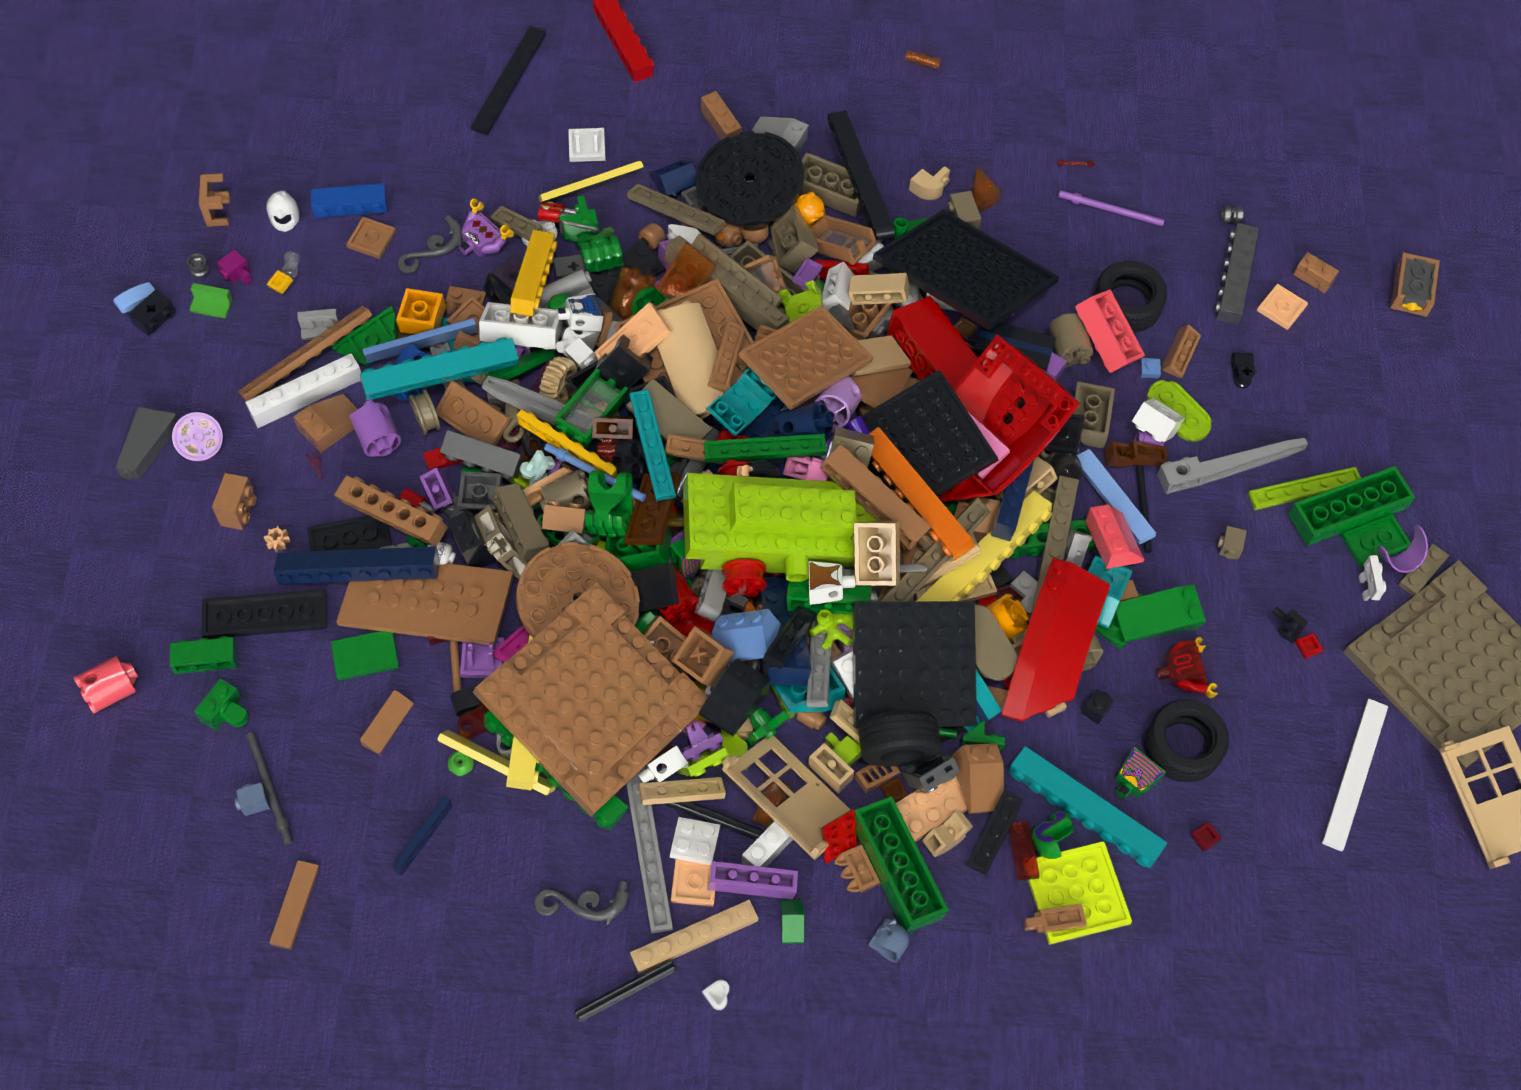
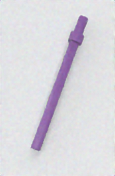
M1060 190L1059 197L1070 200L1074 204L1079 205L1081 203L1163 226L1164 219L1081 196L1082 194L1076 192L1072 194Z

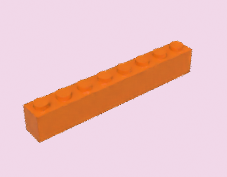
M877 427L868 435L874 436V447L870 457L873 460V467L877 472L882 471L886 483L896 488L894 492L901 500L904 498L913 511L927 521L928 525L931 526L929 529L930 536L935 542L939 541L943 545L941 549L946 556L949 557L951 555L956 561L975 547L971 536L884 432Z

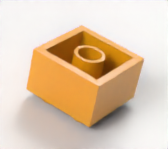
M406 288L396 319L400 332L418 334L440 328L446 309L443 294Z

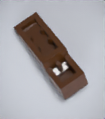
M1112 441L1105 448L1106 464L1108 466L1119 468L1134 465L1161 466L1163 463L1168 462L1165 446L1132 441L1130 444Z

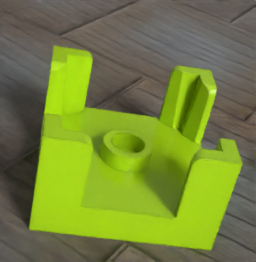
M814 280L805 283L809 289L808 291L791 295L787 289L778 292L784 298L781 302L785 306L786 316L790 318L789 323L823 305L821 290Z

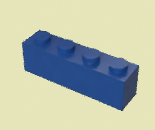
M385 184L311 189V208L314 218L388 212Z

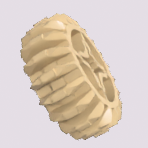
M560 356L550 361L549 366H546V370L543 373L539 394L563 404L567 403L571 397L566 391L565 379L578 372L575 362Z

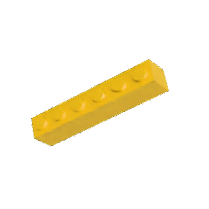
M538 230L532 231L511 296L510 313L533 316L535 309H539L540 298L543 295V286H546L547 275H549L554 252L557 249V241H554L555 233Z

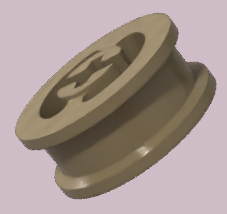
M426 389L422 390V394L417 396L409 395L412 410L423 435H426L427 431L434 428L440 430L441 427L435 408Z

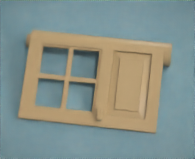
M1506 726L1458 743H1454L1453 740L1442 743V748L1439 749L1440 755L1489 869L1510 863L1508 856L1521 851V789L1502 795L1493 776L1494 773L1513 767L1521 784V752L1510 727ZM1502 742L1511 763L1491 770L1482 748ZM1477 750L1486 772L1465 778L1456 757ZM1488 776L1497 798L1476 804L1468 782Z
M775 736L768 740L766 738L740 757L738 755H729L722 763L724 765L722 770L814 860L829 846L823 840L822 827L850 811ZM770 750H773L787 764L775 775L759 760ZM753 763L770 777L758 788L741 773ZM791 768L807 783L796 793H793L778 779ZM772 782H775L789 796L778 807H775L761 793Z

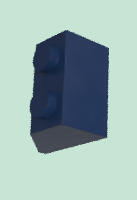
M680 160L649 173L659 191L669 197H674L679 194L678 191L687 190L696 184L697 174L693 162Z

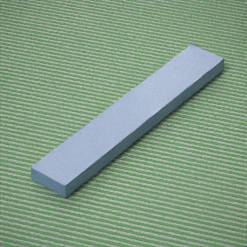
M1090 449L1073 457L1074 463L1106 504L1123 513L1139 545L1156 536V532Z

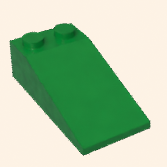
M1194 584L1175 587L1119 602L1115 612L1123 642L1196 630L1206 622Z

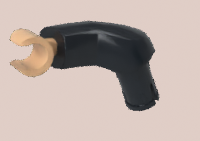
M766 460L748 462L747 465L737 467V476L749 477L750 475L780 478L779 470Z

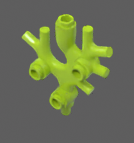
M826 609L821 610L817 614V625L809 630V633L813 637L820 632L827 633V637L822 644V647L826 650H829L836 639L849 646L853 640L837 626L844 624L851 630L853 628V614H834Z

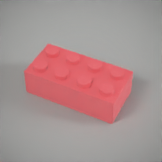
M1111 289L1094 295L1075 306L1079 318L1082 319L1086 327V332L1093 340L1095 349L1099 352L1104 366L1108 369L1109 373L1121 369L1145 356Z

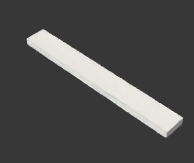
M1371 699L1366 701L1322 840V844L1341 852L1344 850L1388 709V706Z

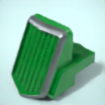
M585 196L577 197L578 204H575L576 214L559 217L560 234L565 240L578 242L576 234L585 232L586 234L596 235L601 232L598 227L595 209L587 210Z

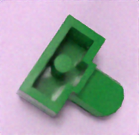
M222 679L218 680L194 711L200 722L215 731L224 721L240 728L249 719L246 709L238 704L242 697L237 688Z

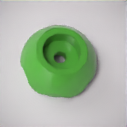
M456 751L448 759V769L457 776L466 775L472 771L474 759Z

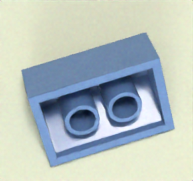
M769 609L720 615L715 622L712 635L735 651L729 662H734L736 658L741 661L760 659L764 657V654L777 637L781 623Z

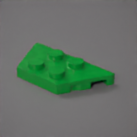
M390 306L332 345V349L343 356L352 354L357 363L368 367L374 362L367 363L363 353L364 348L397 340L395 309Z

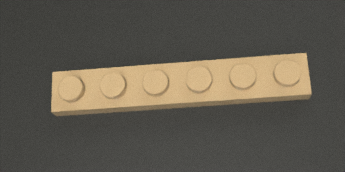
M747 900L630 952V956L638 974H641L668 960L675 959L758 922V916L750 900Z

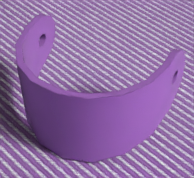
M1419 525L1414 527L1415 535L1411 545L1400 555L1389 558L1386 549L1382 545H1379L1377 548L1380 557L1398 572L1408 573L1415 571L1422 565L1427 556V537Z

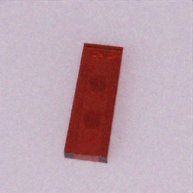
M1029 822L1013 823L1008 833L1017 879H1039L1040 874Z

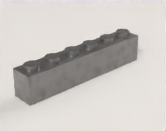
M1237 223L1235 230H1231L1229 240H1232V242L1228 244L1226 251L1229 257L1225 259L1223 266L1226 272L1222 273L1220 283H1223V287L1220 286L1217 295L1220 298V302L1217 301L1214 312H1217L1216 320L1238 325L1241 319L1259 231L1257 227Z

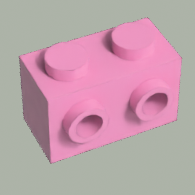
M808 456L787 458L783 475L799 480L827 481L828 475L820 468L824 460L813 457L811 460V457Z

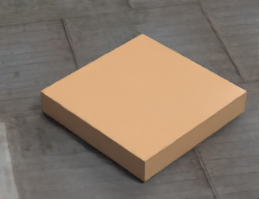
M1277 284L1259 305L1257 311L1288 330L1307 307L1308 302Z
M676 859L671 903L714 907L715 891L707 890L710 865Z

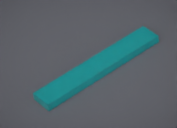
M649 389L629 393L656 501L676 498Z

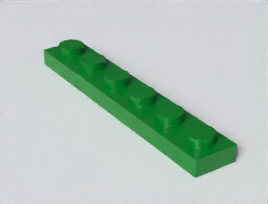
M825 434L704 441L705 463L826 455Z

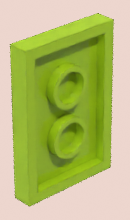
M718 747L713 751L707 749L701 753L702 756L694 761L687 760L688 764L679 769L677 773L679 775L697 777L706 772V767L712 765L715 767L723 763V758L728 756L725 747Z

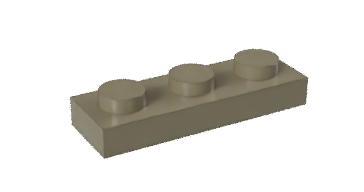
M500 206L490 216L492 223L500 227L508 225L514 234L530 241L533 230L543 231L542 225L503 206Z
M1432 544L1427 551V556L1422 565L1415 571L1409 572L1398 586L1414 597L1449 555L1435 544Z

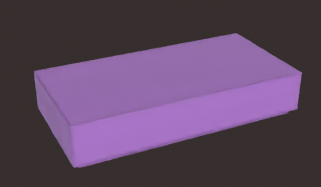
M806 258L794 275L792 282L808 289L805 283L812 280L815 281L823 266Z

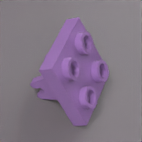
M497 638L495 646L494 644L484 645L463 642L460 677L487 678L502 665L503 661L494 657L493 651L505 641L504 638Z
M693 722V730L689 726L685 728L690 745L681 749L680 752L686 760L694 761L702 756L701 752L706 749L713 751L720 747V742L724 741L721 734L715 731L707 735L698 723Z

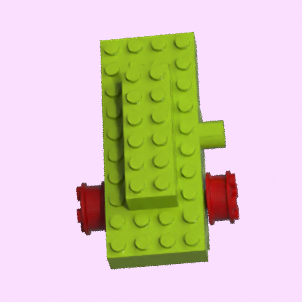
M736 460L726 461V464L718 469V475L687 473L683 482L685 559H700L701 569L722 570V573L725 575L722 589L728 596H736L738 594L747 595L748 597L758 596L759 592L767 588V581L763 575L765 572L786 573V580L790 582L805 581L809 579V561L840 564L843 567H855L854 523L877 521L855 500V491L844 490L836 482L765 478L750 475L749 477L737 476V467L747 465L748 462H738Z

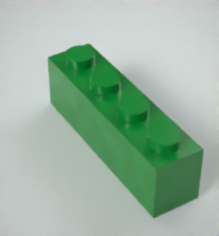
M809 580L802 582L789 581L787 611H794L799 605L816 613L826 609L834 614H853L852 602H871V585H855V588H843L842 600L810 605Z

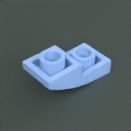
M150 282L123 292L114 298L113 302L122 313L130 312L155 289Z

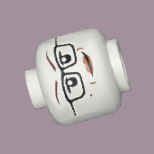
M439 542L436 547L440 557V565L446 563L453 564L456 553L453 552L452 546Z

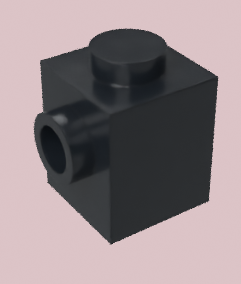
M1096 689L1086 702L1081 713L1099 725L1110 710L1114 700L1106 692Z

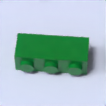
M222 636L219 639L201 638L198 641L180 640L177 643H170V667L174 674L237 668V644L233 637L230 638L228 636Z

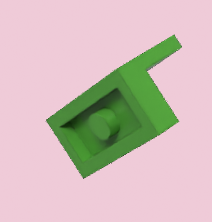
M193 283L191 291L194 299L190 306V311L226 318L233 302L230 291Z

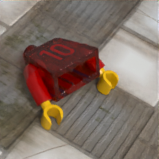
M1198 637L1195 641L1177 642L1169 653L1165 655L1168 665L1156 668L1159 679L1163 680L1171 677L1175 687L1194 693L1205 694L1208 698L1215 697L1218 693L1212 692L1211 689L1217 688V685L1215 683H1211L1209 686L1206 685L1208 680L1200 655L1206 646L1199 645L1203 639Z

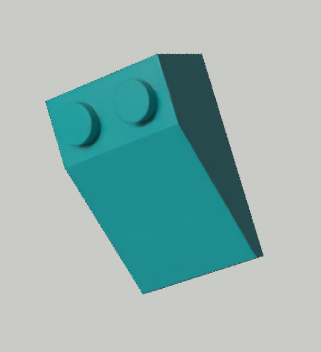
M831 666L828 707H807L808 681L806 686L772 684L789 712H826L833 709L835 701L841 699L845 702L846 689Z

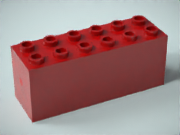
M931 296L892 311L887 336L892 335L911 361L910 367L920 381L940 369L951 387L954 388L978 360L979 357L973 353L969 344L964 341L959 331L954 328L948 316L942 312L939 304Z

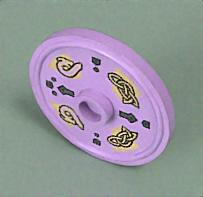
M195 412L187 414L178 420L173 429L172 440L175 449L186 459L204 461L213 457L221 448L223 432L219 423L213 417L205 413Z

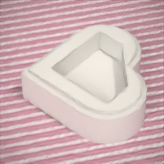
M718 980L702 991V994L714 1009L722 1010L726 1007L727 995L729 993V984L726 981Z

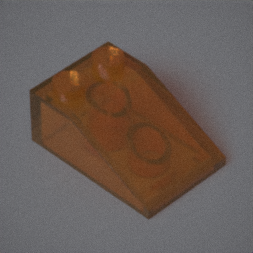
M685 242L656 286V289L669 299H673L708 283L716 264L688 242Z

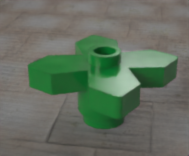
M762 707L749 716L750 723L756 731L745 742L749 747H752L764 737L768 740L777 733L776 729L781 727L790 718L786 710L775 718H772L768 711H764Z

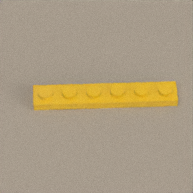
M522 409L518 412L517 419L520 426L545 442L559 449L563 448L569 451L570 455L615 479L617 478V469L612 463L604 462L596 453H590L585 450L580 443H574L563 432L558 433L547 422L539 421L533 413H527Z

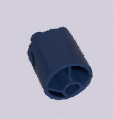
M820 401L797 406L792 410L785 409L775 417L776 423L779 426V437L825 434V440H828L832 435L833 416L827 406Z

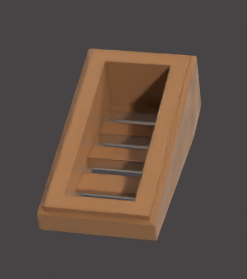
M869 765L856 772L854 778L864 793L868 794L901 772L897 766L890 767L893 772L889 773L885 766ZM878 768L882 769V771L885 773V776L881 775ZM874 771L879 779L876 780L871 772ZM866 775H868V777L872 781L871 783H869L865 778Z

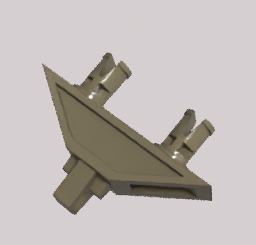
M488 505L474 516L483 540L488 547L487 550L505 568L512 571L514 576L520 579L529 561L522 562L504 523L501 522L502 519L498 518L490 505Z

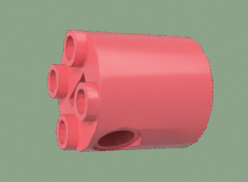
M116 655L73 678L77 686L81 688V695L85 702H89L88 705L93 714L135 693L134 683L138 675L131 663L121 662Z

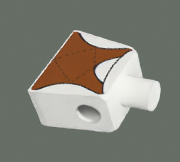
M809 561L810 605L842 600L843 588H855V575L842 576V565Z
M670 744L646 765L647 769L638 774V777L642 783H649L653 779L661 782L687 765L688 762L678 747ZM661 763L662 769L658 772L656 767Z

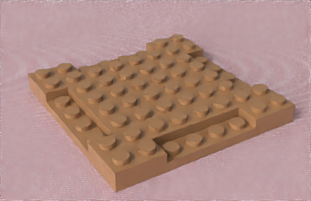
M597 582L570 604L562 614L522 649L477 685L473 691V694L591 817L699 715L700 709L708 699L684 672L680 674L625 617V611Z

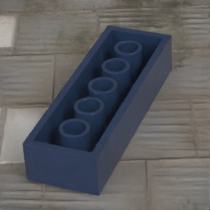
M764 577L767 581V588L754 597L756 610L769 609L781 623L778 631L779 634L794 612L787 611L789 581L785 578ZM806 633L782 669L763 661L762 658L764 676L771 679L770 684L806 686L811 673Z

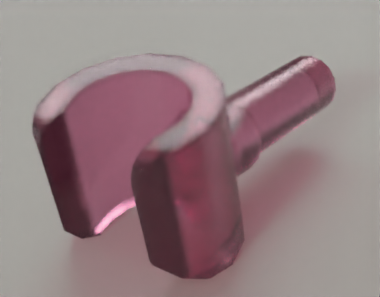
M314 451L316 454L314 458H310L307 453L306 457L309 464L315 468L318 478H323L319 467L320 458L317 451Z

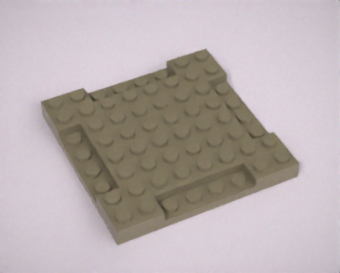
M1459 560L1378 625H1374L1356 639L1343 652L1438 751L1442 748V743L1451 740L1454 743H1458L1509 726L1511 731L1521 725V627L1486 593L1488 588ZM1496 744L1482 748L1483 753H1487ZM1476 750L1456 758L1462 771H1465L1480 757Z

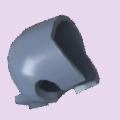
M885 918L868 946L877 950L887 960L898 962L908 948L909 935L901 925L896 924V919L889 920Z

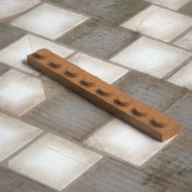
M362 305L237 392L245 401L259 396V393L272 388L279 379L288 377L295 368L304 366L308 359L320 355L327 346L336 344L340 337L350 334L353 328L365 324L369 320L368 318L372 316L370 310Z

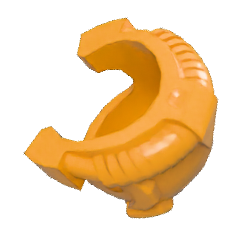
M814 192L799 196L794 203L809 228L824 215V203Z

